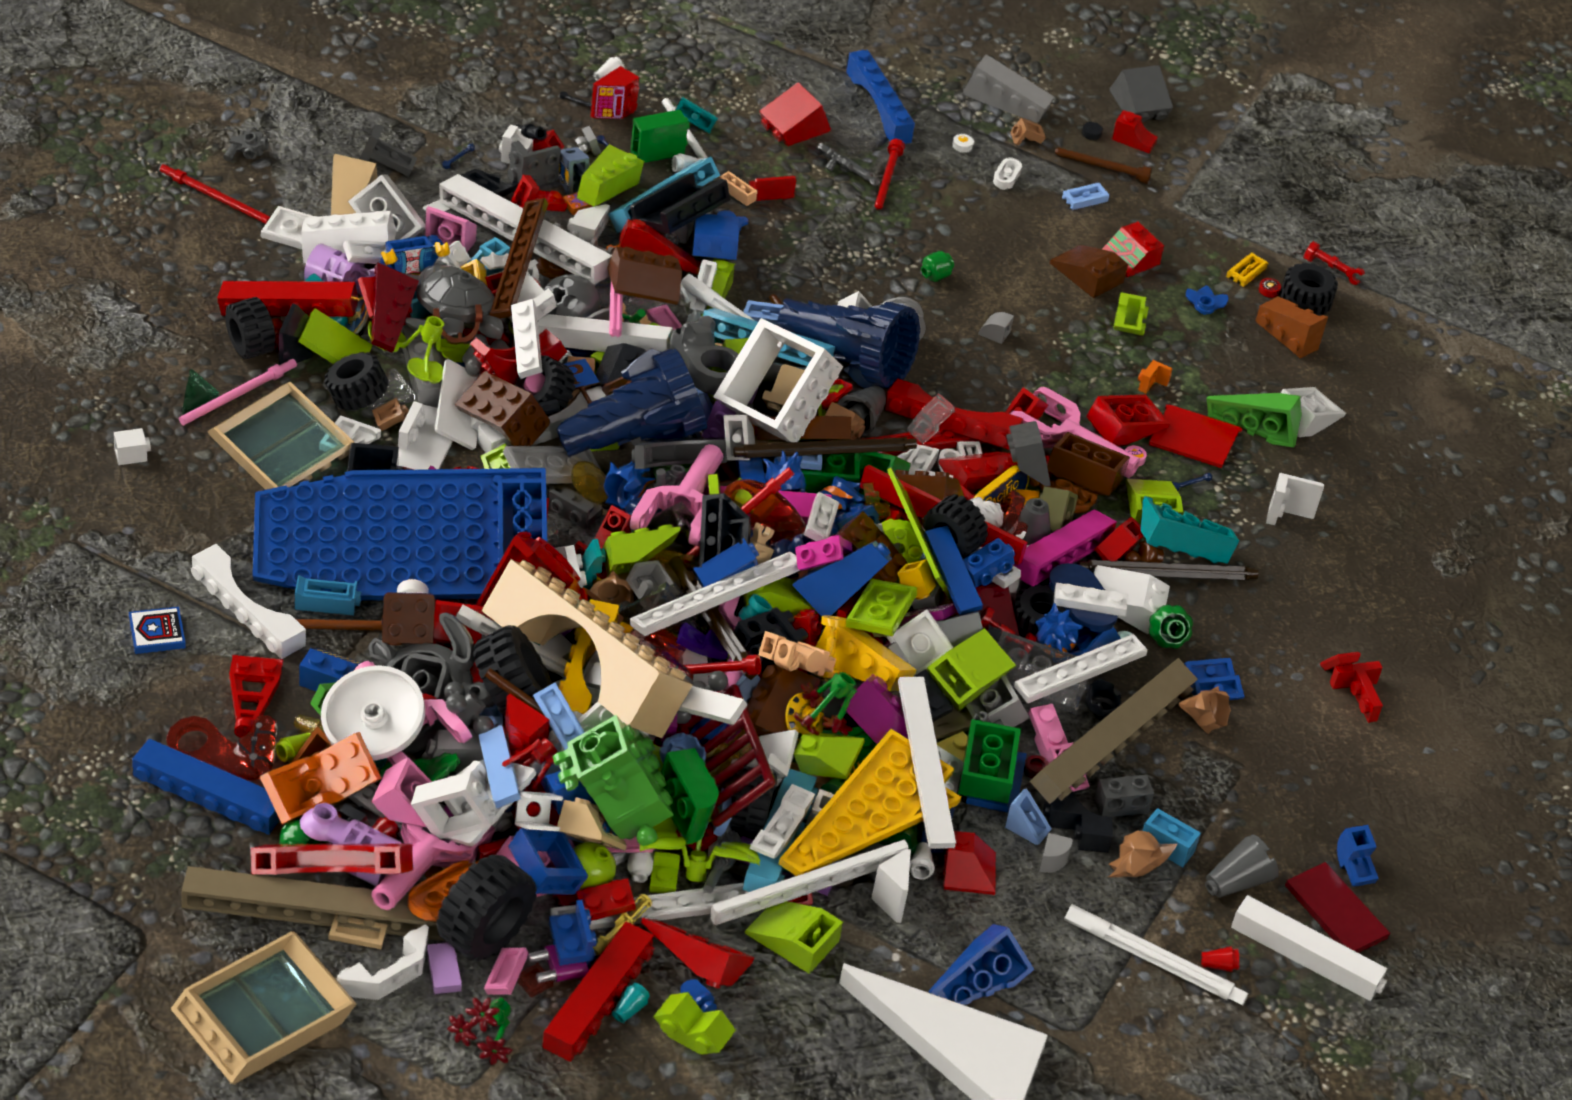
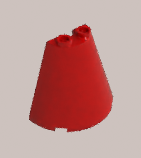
M523 531L519 532L512 539L476 605L485 606L511 559L519 563L525 560L534 565L535 569H538L540 566L552 573L551 578L555 577L566 584L565 589L569 588L580 594V600L588 601L586 589L584 587L580 588L578 584L580 580L579 575L558 550L540 537L533 539L530 532Z

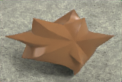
M612 571L607 578L597 581L590 589L602 601L619 605L620 615L629 613V609L635 601L634 592L626 581L630 572L617 575Z
M1219 686L1211 690H1202L1196 696L1178 703L1207 734L1214 729H1220L1228 725V718L1231 712L1229 706L1230 697L1226 692L1219 691Z
M1142 830L1124 836L1123 843L1120 844V858L1109 863V866L1115 871L1108 877L1143 876L1157 869L1158 866L1166 861L1178 843L1160 844L1151 833Z

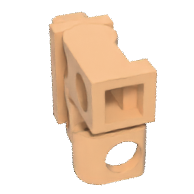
M765 631L758 654L774 660L778 667L788 671L801 668L823 676L825 671L832 673L836 658L830 657V652L804 642L798 641L796 643L789 641L783 636Z

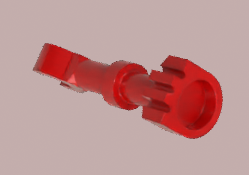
M1315 241L1310 243L1303 258L1310 262L1314 261L1316 257L1327 263L1331 269L1336 268L1346 274L1353 285L1360 284L1361 282L1356 279L1355 273L1361 276L1365 274L1362 268L1355 269L1340 262L1338 257H1332L1320 250V244Z

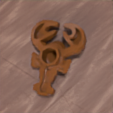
M1032 477L1030 478L1029 485L1039 486L1041 490L1045 486L1068 490L1078 495L1074 513L1089 511L1098 498V494L1093 489L1073 485L1068 480L1057 479L1055 482L1050 481L1051 486H1045Z

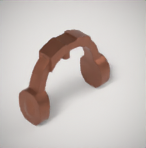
M475 304V327L468 336L462 338V333L459 332L458 338H454L442 329L441 335L447 340V343L465 345L473 341L479 330L480 323H483L481 304ZM433 308L432 316L440 318L439 308Z

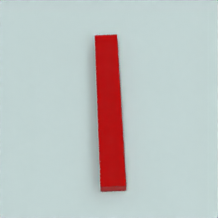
M871 465L865 466L860 488L904 509L889 474ZM899 479L910 498L917 516L923 518L931 508L942 501ZM985 521L988 525V537L986 542L980 547H984L986 544L1000 538L1005 544H1009L1013 548L1015 564H1021L1028 542Z

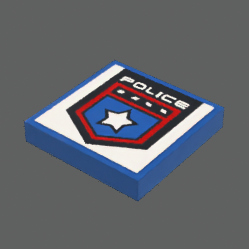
M179 607L129 612L135 654L186 648Z

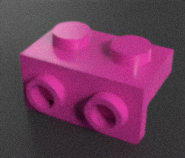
M839 535L795 547L797 567L801 571L843 560V554L853 552L852 543Z

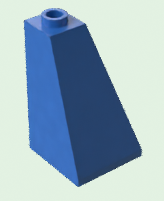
M874 541L843 556V560L826 564L805 574L792 585L821 616H831L892 559L889 555L891 552L883 543L878 544L877 541Z

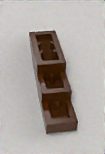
M815 416L808 424L804 435L801 436L799 441L851 440L852 417ZM757 427V441L787 442Z

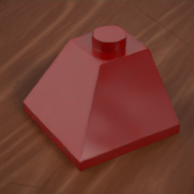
M954 831L955 847L944 849L943 890L995 895L996 852L975 833Z

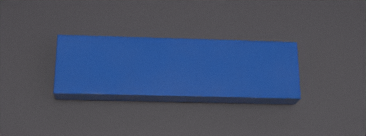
M948 526L925 531L924 537L958 614L963 615L982 610L983 604Z

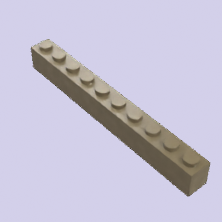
M1177 658L1044 767L1030 782L1049 804L1057 798L1062 801L1072 792L1071 786L1076 789L1087 780L1084 775L1090 778L1100 769L1099 763L1104 766L1114 757L1113 751L1116 755L1127 746L1126 740L1129 743L1133 742L1141 734L1138 731L1139 729L1143 732L1155 723L1152 720L1153 718L1158 721L1168 712L1165 709L1166 707L1171 710L1181 701L1178 698L1179 696L1184 699L1194 690L1191 685L1198 679Z
M190 866L187 867L181 890L182 908L329 927L332 926L335 914H338L337 921L340 927L380 932L381 928L372 927L375 922L388 924L386 934L406 936L409 931L418 929L426 924L429 927L428 939L445 941L438 933L437 921H427L411 913L408 908L409 894H405L394 908L384 910L374 903L372 889ZM348 917L364 919L365 925L347 922Z

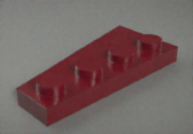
M377 262L374 269V274L376 275L373 290L375 291V297L373 301L374 317L372 319L371 344L393 353L419 280Z

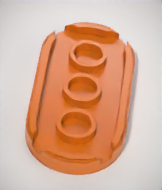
M469 860L456 862L415 885L410 890L408 898V908L411 913L427 921H437L439 919V909L442 908V902L448 896L450 888L453 884L457 883L458 878L463 873H466L474 863H469Z

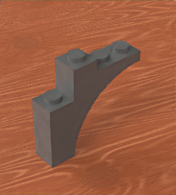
M725 438L644 439L638 441L635 449L632 450L631 456L632 462L635 463V469L693 464L705 445L711 444L721 449L724 456L721 463H727L731 460H727Z

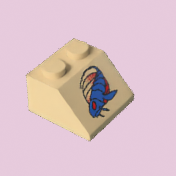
M575 798V802L564 800L557 825L560 827L558 832L583 842L599 843L606 847L626 851L627 845L624 839H620L610 828L597 805L580 798Z

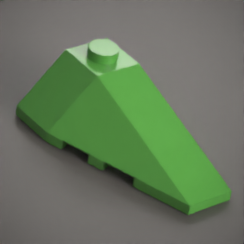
M1284 393L1208 396L1206 398L1208 417L1248 430L1247 434L1262 436L1266 438V442L1273 445L1295 447L1302 416L1300 396Z

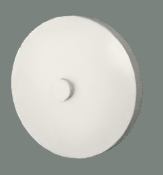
M367 666L346 674L328 691L321 709L322 726L331 745L356 732H360L373 761L391 757L408 747L418 736L425 720V703L416 682L406 673L388 666Z

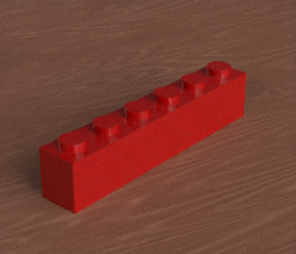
M223 281L217 297L221 316H226V308L229 304L253 297L259 298L264 303L270 316H287L293 303L297 304L308 316L316 308L328 317H354L359 301L355 282Z
M627 921L623 924L544 1030L542 1048L569 1062L573 1060L577 1053L581 1054L584 1051L589 1036H594L597 1033L603 1017H608L611 1014L616 999L618 997L621 998L630 980H635L638 977L644 961L648 962L651 959L655 947L652 946L653 934Z

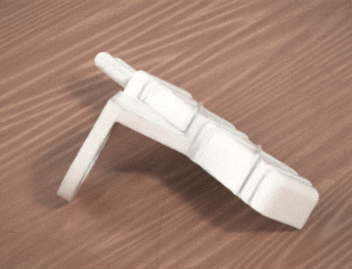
M703 260L697 278L711 289L717 271V263ZM681 284L680 296L685 304L690 302L689 309L692 312L688 315L686 322H696L702 317L701 314L706 310L707 304L685 290Z

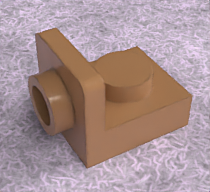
M1022 117L1010 132L1016 145H1020L1024 138L1041 144L1046 139L1041 125Z
M395 398L372 410L378 427L381 431H384L401 421L404 422L409 409L406 404L401 405L399 400Z

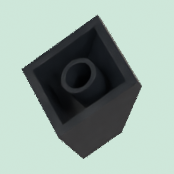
M626 343L607 346L595 374L600 384L593 385L591 388L598 386L603 388L605 384L622 377L621 371L625 370L630 363L646 352V350Z

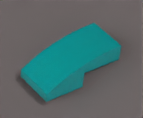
M593 539L587 547L582 558L583 568H580V571H585L587 585L583 587L588 590L593 586V580H597L596 573H602V563L606 562L605 549L600 548L598 539Z

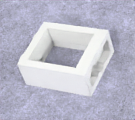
M471 771L416 786L411 802L412 807L431 834L441 840L491 827L496 813L494 801L489 798L483 789L482 783L476 779ZM464 796L474 810L448 817L439 802Z

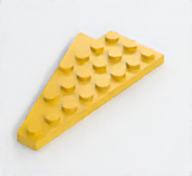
M890 729L780 857L778 865L798 876L830 865L924 821L909 740L893 729ZM940 759L945 784L952 776L955 768ZM945 787L950 809L960 803L961 796Z

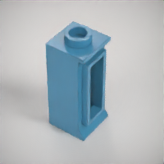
M298 575L295 589V610L354 616L355 606H360L361 591H357V581L347 583L307 579ZM321 588L331 589V592L321 591Z

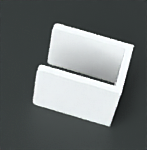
M520 791L521 799L517 801L515 825L525 829L560 831V827L549 824L551 800L563 801V797L552 793ZM530 802H537L540 805V813L535 817H530L526 812V807Z

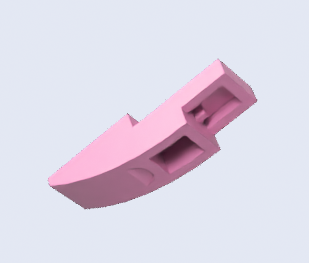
M1053 703L1030 708L1028 715L1036 733L1034 741L1040 755L1051 763L1068 749L1073 742L1068 743ZM1086 780L1078 788L1074 789L1072 786L1070 788L1075 792L1088 789L1090 785L1088 780Z

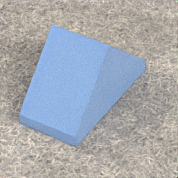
M1023 789L1010 805L1005 828L1038 845L1052 828L1028 789Z

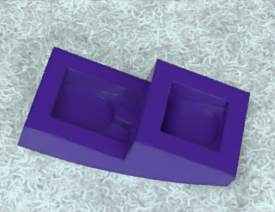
M686 622L680 628L676 642L679 645L710 658L725 660L728 657L727 651L712 629L704 635Z

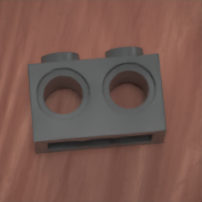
M1147 775L1099 779L1094 801L1101 816L1116 817L1149 813L1154 792Z

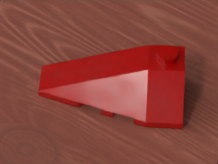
M628 219L620 234V247H630L642 252L650 251L663 256L671 255L678 258L682 270L699 275L700 261L646 225L645 222L638 219L633 221Z
M642 917L641 923L696 975L705 978V984L719 989L721 985L732 986L754 961L755 957L734 948L710 943L709 945V939L693 934L686 935L687 931L656 919Z

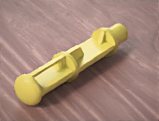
M640 894L635 900V903L640 900L635 905L636 910L629 911L628 914L627 912L622 913L614 921L615 927L605 937L599 936L597 938V945L593 946L595 956H599L606 949L626 921L634 924L651 907L652 901L649 896ZM645 906H647L634 920H632Z

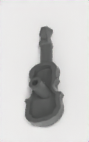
M819 143L816 147L823 156L830 160L825 166L829 171L832 172L838 164L850 173L855 172L865 181H869L874 187L880 184V180L877 177L873 178L870 172L849 158L840 155L827 145Z

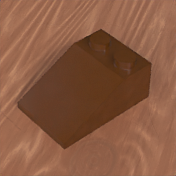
M1079 245L1051 259L1049 262L1092 298L1123 284L1128 263L1116 253Z

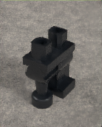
M778 607L771 609L770 612H764L738 621L734 629L735 634L745 649L749 651L750 655L759 654L765 631L783 636L786 640L796 643L798 641L805 643L809 636L804 628L794 629L792 625L795 619L789 610L781 612ZM760 656L761 663L768 660V658Z

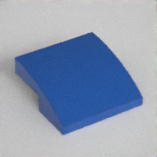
M1231 658L1187 661L1184 663L1198 679L1191 685L1194 689L1192 691L1193 696H1196L1202 690H1211L1219 686V691L1226 692L1230 697L1229 700L1243 699L1245 697L1240 677L1234 673Z

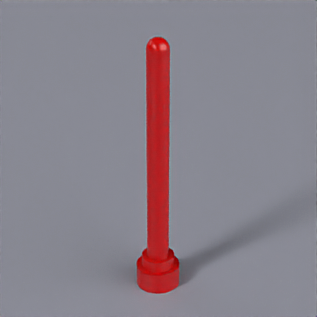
M892 139L887 148L890 156L875 202L877 210L883 208L897 158L904 153L905 144L900 139Z
M758 654L747 655L742 661L683 665L686 669L678 665V670L686 675L712 673L714 671H743V673L748 675H759L761 673V659Z

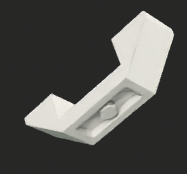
M425 924L418 929L409 931L404 936L403 954L405 956L401 957L395 964L386 969H381L374 976H371L359 962L352 967L342 970L337 975L338 983L351 997L379 1000L419 977L423 973L429 927Z

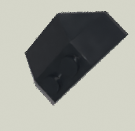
M725 493L702 496L699 567H702L701 564L738 542L742 544L743 538L747 544H750L751 518Z

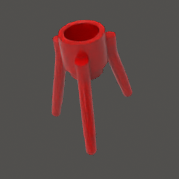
M545 737L542 740L537 739L532 745L502 763V766L506 767L530 753L531 757L522 765L529 766L534 761L540 765L546 763L531 786L533 791L536 790L551 765L554 764L553 755L558 753L555 746Z

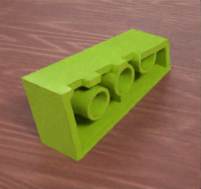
M609 144L582 175L577 199L595 207L639 184L644 161L637 158L635 154L626 153Z

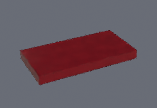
M1326 862L1286 880L1285 887L1334 941L1360 953L1389 938L1390 932Z

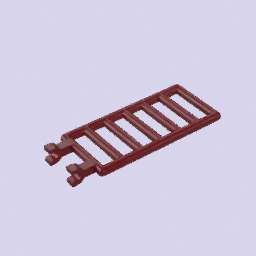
M727 684L725 689L716 691L744 699L739 686L736 684L730 687ZM747 706L734 725H729L702 745L707 755L743 728L745 729L746 733L705 763L709 773L749 743L752 747L750 751L713 777L717 787L756 759L758 763L757 766L718 794V799L710 818L715 827L725 823L774 787L776 783ZM692 714L688 723L678 725L679 733L692 735L700 741L724 722L711 719L694 733L690 734L689 729L705 718ZM759 776H763V782L719 813L718 806Z

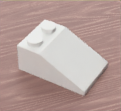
M1315 387L1290 388L1281 391L1284 394L1300 396L1302 416L1297 437L1313 436L1343 418L1346 412Z
M1097 565L1094 575L1106 591L1128 594L1125 617L1118 616V618L1149 634L1150 616L1162 605H1166L1170 586L1149 574Z

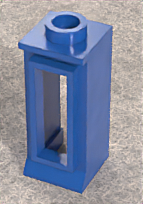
M743 538L742 544L738 542L701 564L702 567H694L695 574L703 587L759 565L756 558L759 556V553L753 543L747 544Z

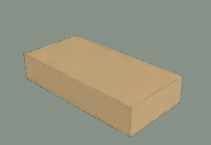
M335 914L329 932V940L382 949L388 924L375 922L372 927L381 928L380 932L340 927L337 921L338 914ZM348 917L347 922L365 925L364 919Z

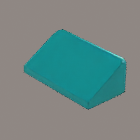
M684 97L681 98L675 109L681 110L689 122L707 133L711 132L718 120L716 116Z

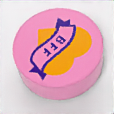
M1133 445L1125 449V451L1140 459L1139 466L1145 463L1147 453L1143 448Z

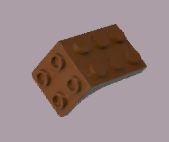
M486 371L477 378L455 403L459 411L490 425L500 432L512 446H532L551 423L532 393Z
M385 593L382 615V642L394 646L402 645V643L433 644L434 595L431 593Z

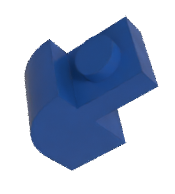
M1368 825L1346 828L1338 839L1337 855L1341 869L1346 868L1352 887L1373 884L1379 879L1370 857L1377 846Z

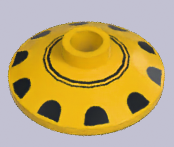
M804 692L798 693L790 699L785 713L788 730H796L799 733L797 741H800L802 734L810 733L806 727H802L795 720V712L802 717H806L808 714L811 715L817 708L816 706L814 708L810 707V699L805 700L802 698V695L805 694ZM823 710L816 716V721L812 724L819 733L823 730Z

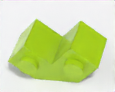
M689 992L670 995L653 1016L659 1023L661 1030L669 1038L700 1055L719 1053L736 1031L722 1010L702 1012Z

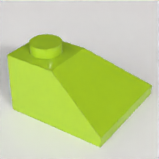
M811 733L802 734L793 754L802 773L847 779L865 740L860 737L820 733L819 735Z

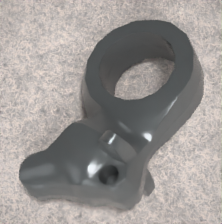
M702 316L696 322H686L681 328L674 329L670 338V348L676 349L680 353L695 387L704 393L715 395L739 354L730 348L715 345L714 332L716 323L710 316ZM708 367H718L727 372H715L709 370Z

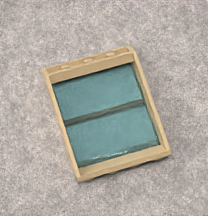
M291 382L280 386L207 431L265 490L285 485L292 487L297 482L312 479V473L319 469L320 472H323L332 466L331 461L338 457L339 460H342L350 455L351 443H355Z
M291 931L187 987L171 1010L230 1083L236 1084L340 1026L357 1003L296 932Z

